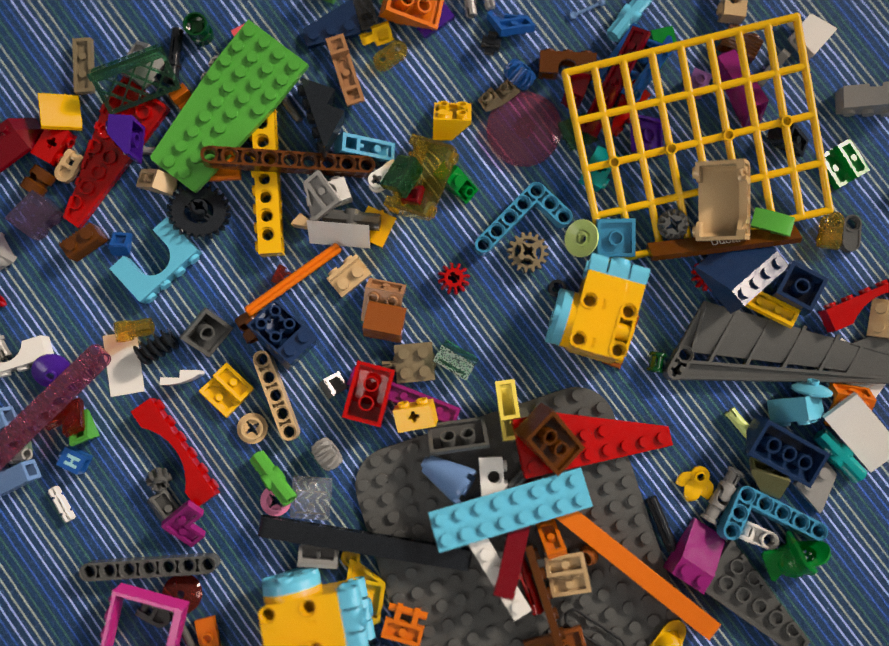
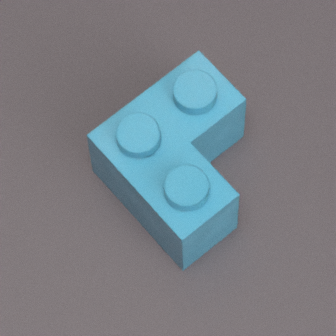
M803 395L767 400L770 420L778 423L781 427L790 426L791 422H797L798 425L818 422V418H822V415H824L821 397Z

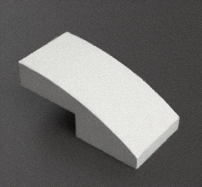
M180 370L179 378L160 377V385L169 386L188 383L202 377L205 371Z

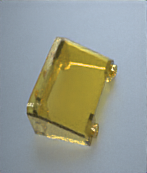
M412 133L409 143L413 144V152L409 151L408 153L411 158L398 190L393 189L392 193L394 196L387 195L383 204L394 214L430 221L431 218L436 216L437 205L452 168L458 162L459 154L453 145ZM415 186H424L425 191L420 206L403 204L401 202L404 193L414 189Z

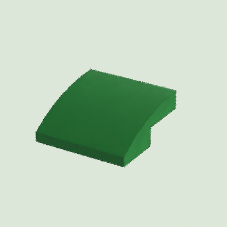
M851 139L824 153L829 182L834 190L870 171Z

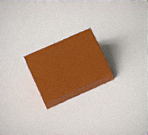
M369 301L362 327L363 336L401 343L407 308Z

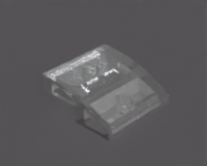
M294 475L292 489L295 491L297 498L291 503L290 518L329 521L333 478Z

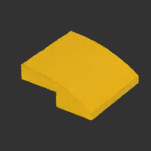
M38 93L41 129L82 131V117L78 95Z
M226 362L213 375V378L199 390V393L227 419L252 393L254 388Z

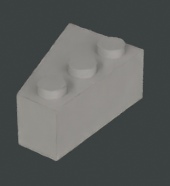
M889 81L883 82V86L872 87L868 83L841 87L835 92L836 114H843L845 117L862 114L863 117L873 115L889 117Z

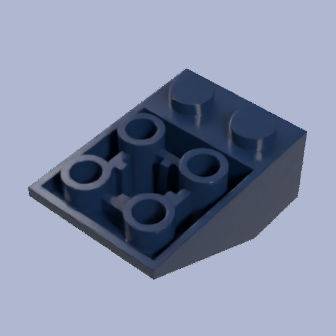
M275 299L247 324V327L269 353L288 371L315 346L317 337Z

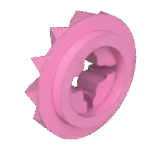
M266 488L260 498L262 509L271 516H280L286 513L292 503L284 507L277 503L271 507L274 501L272 496L275 495Z

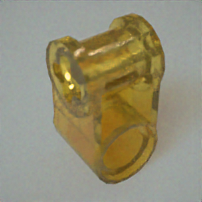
M833 212L820 219L816 238L817 247L839 250L842 244L844 217L841 213Z

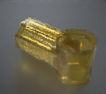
M152 318L135 321L124 320L113 323L115 338L118 343L132 341L137 337L153 335L155 332Z

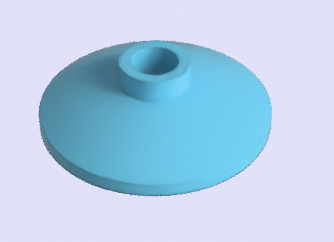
M809 378L807 382L791 385L793 391L807 396L827 398L833 395V392L827 387L820 385V381L817 379Z

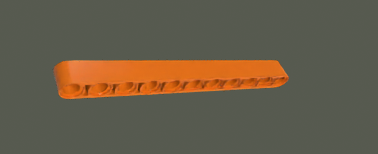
M576 511L556 517L558 521L707 640L710 641L721 626L719 622L582 513Z

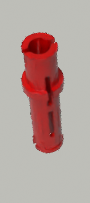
M523 557L518 580H521L532 615H539L544 612V608L532 579V570H529L526 559Z

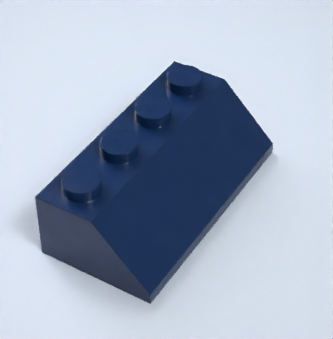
M757 413L746 430L747 454L809 488L812 487L830 456L828 452Z

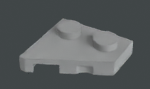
M315 171L303 181L304 191L307 194L306 202L311 215L310 221H319L342 202L321 171Z
M826 462L811 488L796 480L792 484L816 513L820 514L823 511L837 474Z

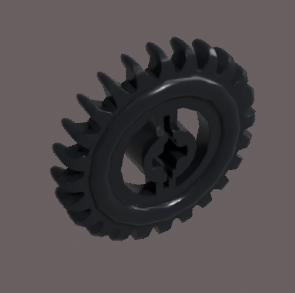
M210 184L207 189L203 186L196 193L187 187L186 190L179 187L180 194L173 191L175 199L169 197L170 204L166 205L169 211H167L166 215L170 217L169 223L174 224L173 229H180L179 235L186 233V238H190L192 235L194 240H197L198 237L205 240V236L212 239L213 233L219 235V230H225L224 225L229 224L228 219L231 217V213H229L231 206H227L229 203L228 199L223 200L224 193L218 195L219 188L212 191V185ZM207 203H208V204L212 207V209H213V216H211L210 214H208V205H207ZM185 208L190 210V215L193 220L197 222H206L199 224L190 221L185 215Z

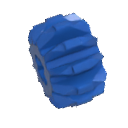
M512 59L503 71L505 77L521 90H527L536 79V75L531 68L518 59Z

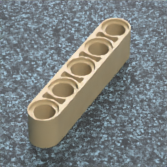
M257 351L253 355V363L279 434L286 441L295 440L300 435V427L274 357L267 351ZM265 354L268 360L262 365L259 359ZM269 372L274 374V380L271 383H268L266 380V375ZM276 390L281 393V398L278 401H275L272 396ZM282 408H285L288 412L285 419L279 416V411ZM289 426L294 429L292 437L286 434V429Z

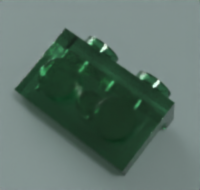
M398 155L380 185L383 189L397 191L402 198L406 199L424 169L416 157Z

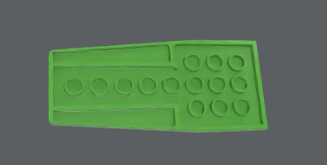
M248 19L211 65L151 154V160L191 191L198 192L219 170L207 168L203 165L200 156L202 148L205 146L241 147L274 112L309 68V65ZM213 154L205 156L206 160H213L215 158ZM232 155L226 156L225 160L228 161Z

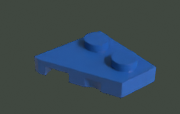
M487 12L486 19L500 37H509L515 34L523 35L535 31V24L526 15L504 13V17H496L493 15V12Z

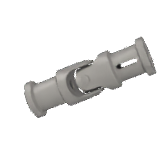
M728 466L727 474L718 483L717 488L708 501L709 505L705 512L700 514V517L716 525L718 516L721 511L725 510L731 496L736 491L737 483L745 474L732 466Z

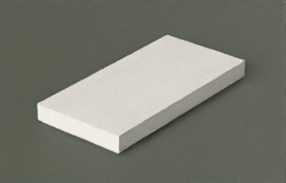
M853 392L822 415L870 473L889 460V431L856 392Z

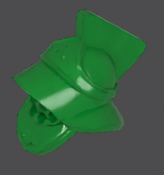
M788 530L786 531L785 544L782 543L778 549L764 551L761 556L771 581H776L782 574L791 578L803 577V575L815 576L818 573L816 567L829 561L831 550L830 546L823 541H798L791 531Z

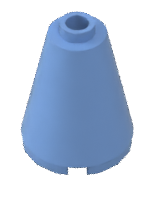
M434 455L426 456L421 463L422 473L454 504L461 503V500H459L460 496L467 495L476 478L473 475L477 474V471L473 468Z

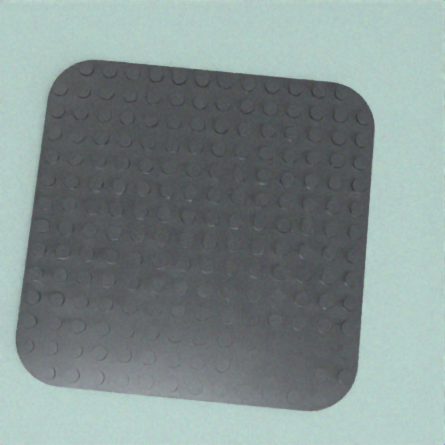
M582 387L566 388L518 404L520 418L528 417L540 403H543L556 413L616 420L612 408L600 394ZM498 411L483 415L485 417L490 448L434 455L477 471V474L473 475L476 478L467 495L460 496L459 500H461V503L481 497L478 457L503 456V460L507 461V472H504V480H508V483L522 469L516 440L502 442ZM428 434L379 449L368 456L360 466L356 476L355 489L368 532L436 543L428 512L455 504L422 473L421 463L426 456L430 457ZM624 456L580 466L593 507L580 510L579 512L672 585L667 570L663 568L665 563L629 457ZM576 468L567 469V470H564L563 472L570 471V470H573V469H576ZM492 471L488 475V479L492 482L497 481L499 478V474L496 471ZM550 473V474H545V475H541V476L532 477V478H529V479L536 481V480L543 479V478H546V477H549V476H553V475H555V474H554V473ZM555 518L567 549V554L579 552L583 546H590ZM536 524L530 526L526 545L532 544L533 548L537 547L541 558L537 562L539 568L543 567L546 574L544 557H547L543 550ZM507 533L489 538L500 558H502ZM467 544V545H464V546H461V547H465V548L471 549L468 544ZM525 550L524 557L526 559L529 570H531V566ZM473 552L469 571L375 556L382 579L386 581L385 589L389 602L398 604V602L403 603V606L413 609L418 607L421 608V611L428 612L426 620L418 619L417 624L425 626L420 646H524L523 640L551 632L545 611L539 615H532V611L516 621L513 620L501 598L493 596L494 586ZM598 553V561L593 565L587 566L592 592L550 599L551 606H556L559 619H556L558 627L568 628L564 621V615L569 609L576 608L624 640L625 646H650L668 622L680 619L679 616L600 553ZM532 575V579H533L534 585H535L536 590H537V592H538V589H537V585H536L534 576ZM544 579L545 587H550L549 579ZM518 580L517 586L527 600L521 580ZM572 611L568 614L567 621L570 625L580 624L582 632L600 645L622 646L620 640L579 613ZM401 614V620L412 621L411 616ZM584 638L586 646H596L595 644Z

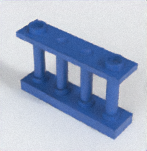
M635 23L631 25L608 58L618 55L632 26L640 28V25ZM668 35L663 43L648 39L645 46L653 48L673 43L672 36ZM673 51L656 55L659 69L668 56L672 55ZM648 57L637 60V62L646 65L641 73L633 70L630 73V78L636 80L632 85L635 103L640 100L642 93L652 80ZM611 66L600 68L601 84L604 82ZM623 86L620 93L624 94L626 98L625 89Z

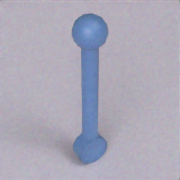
M599 0L598 3L578 12L572 11L569 16L570 19L575 20L582 13L598 6H604L605 0Z

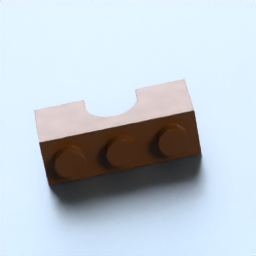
M551 48L540 50L537 79L556 80L560 67L568 66L571 68L595 62L597 53H592L588 50L573 52L570 49L563 51H554ZM591 71L584 72L586 74L591 75Z

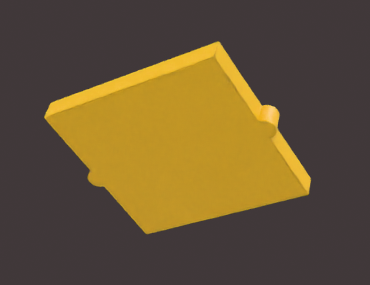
M368 205L366 213L381 214L380 230H370V243L383 248L396 218L384 213V210L380 211Z

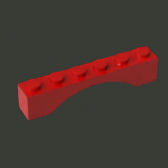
M887 279L875 283V288L870 289V287L859 290V294L854 297L850 294L840 298L842 301L836 304L834 301L824 305V309L818 313L827 332H834L854 324L864 306L874 298L884 293H889V282Z
M149 398L133 409L131 413L141 428L161 435L177 451L185 471V493L193 503L201 507L220 493L218 490L219 485L215 479H211L208 475L209 471L206 465L199 462L195 449L189 447L186 443L187 438L182 431H178L174 418L171 415H167L163 402L160 399L157 400V398Z

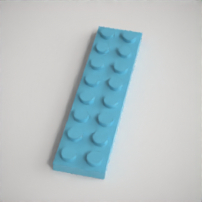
M580 467L563 472L559 476H549L428 512L438 551L441 553L593 507Z

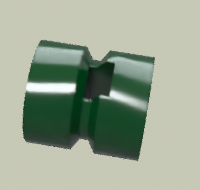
M192 12L185 16L183 28L193 43L198 46H206L211 43L214 32L205 16L199 12Z

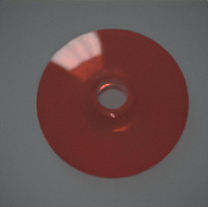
M192 575L173 576L165 584L162 594L189 601L187 613H190L200 604L203 590L199 580ZM180 590L184 591L183 598L178 597Z

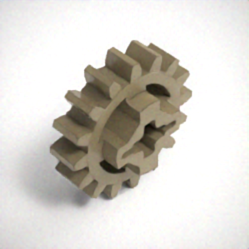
M530 231L528 236L521 232V238L516 235L514 236L515 242L510 241L509 245L512 248H508L507 252L511 253V255L507 258L508 260H513L511 266H518L516 271L522 268L525 274L528 269L534 273L535 267L540 270L542 268L540 263H546L543 257H548L549 253L544 252L548 245H542L545 240H538L539 234L533 237ZM525 241H532L534 243L530 244L526 243ZM516 246H518V249L520 250L519 255L517 257L515 255ZM538 249L540 250V257H539V259H538V257L536 256V251H537ZM525 250L532 251L530 255H524ZM522 262H529L530 265L523 264Z

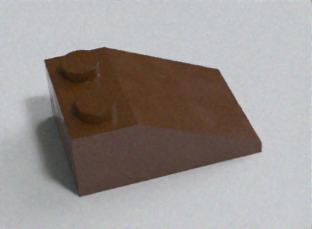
M540 403L514 430L522 442L557 476L585 448L558 414L543 403Z

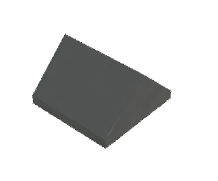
M204 307L179 338L207 357H210L233 330V327L214 311Z

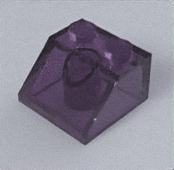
M32 190L5 219L30 238L39 241L48 235L49 230L53 226L61 222L64 212L49 198Z

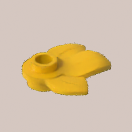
M696 466L691 471L682 472L675 482L678 486L684 487V498L687 502L695 501L700 496L710 499L714 490V485L709 480L710 473L703 466ZM699 474H703L702 478H697Z

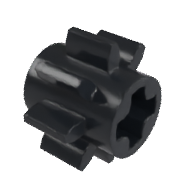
M489 31L488 35L483 34L481 49L485 50L484 55L493 56L494 52L499 53L502 38L497 37V32Z

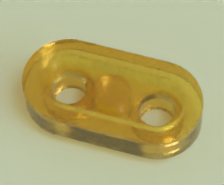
M396 40L378 51L373 58L376 69L387 71L404 60L407 56V46L403 41ZM400 47L401 50L395 51V48ZM382 57L386 58L383 62L380 61Z

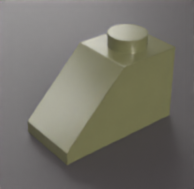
M750 457L751 473L760 491L770 497L780 499L791 482L790 477L760 460Z

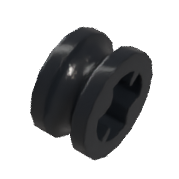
M558 279L553 280L548 286V292L552 297L558 296V293L552 290L554 284L560 285L562 289H566L565 283Z

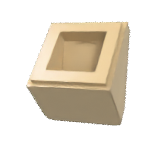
M299 213L291 224L295 228L308 230L307 220L309 219L302 213Z

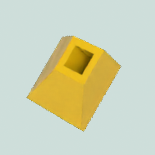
M447 101L434 102L433 140L452 141L471 125V103L464 101L449 103Z

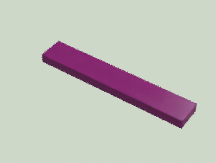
M353 367L347 382L348 385H351L355 367ZM392 382L388 401L396 404L401 401H408L410 403L416 402L419 398L427 397V399H432L433 397ZM433 398L439 421L457 420L461 408Z

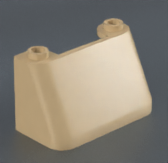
M745 158L695 162V167L692 168V177L698 183L699 222L692 228L693 237H696V241L749 240L750 162Z

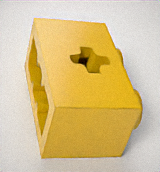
M427 397L417 399L416 402L410 403L408 401H401L393 409L398 433L436 427L438 422L433 398L427 399Z

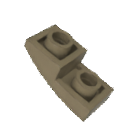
M507 79L496 90L490 87L482 94L478 101L483 109L488 112L507 103L521 91Z

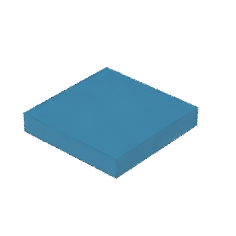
M636 218L596 219V228L599 234L596 254L606 257H635Z

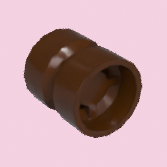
M34 164L29 171L30 176H25L19 185L42 200L48 192L47 187H52L57 179L39 165Z
M245 312L235 319L239 330L244 331L242 336L247 344L259 341L247 327V324L259 312L253 316H249Z

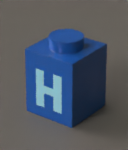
M68 446L63 448L58 454L59 460L56 465L76 475L85 474L93 455L74 446Z

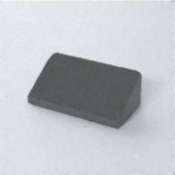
M167 489L159 491L147 500V503L161 522L179 508Z

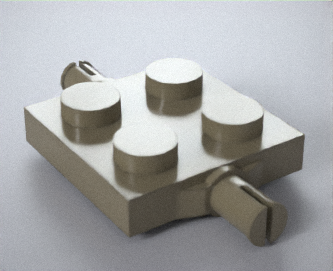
M432 342L394 345L395 355L393 361H382V365L390 364L382 367L394 368L397 383L435 380L436 364H447V360L440 361L447 359V356L435 357Z

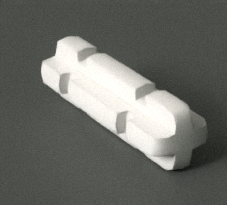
M54 486L50 488L48 493L50 497L54 498L52 501L58 512L62 513L63 521L65 523L70 522L75 518L73 510L70 511L71 507L64 494L61 495L60 487Z

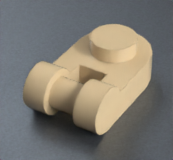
M67 149L55 168L54 175L56 179L65 184L71 183L81 169L80 166L84 156L77 155L72 149ZM70 161H74L72 166L68 165Z

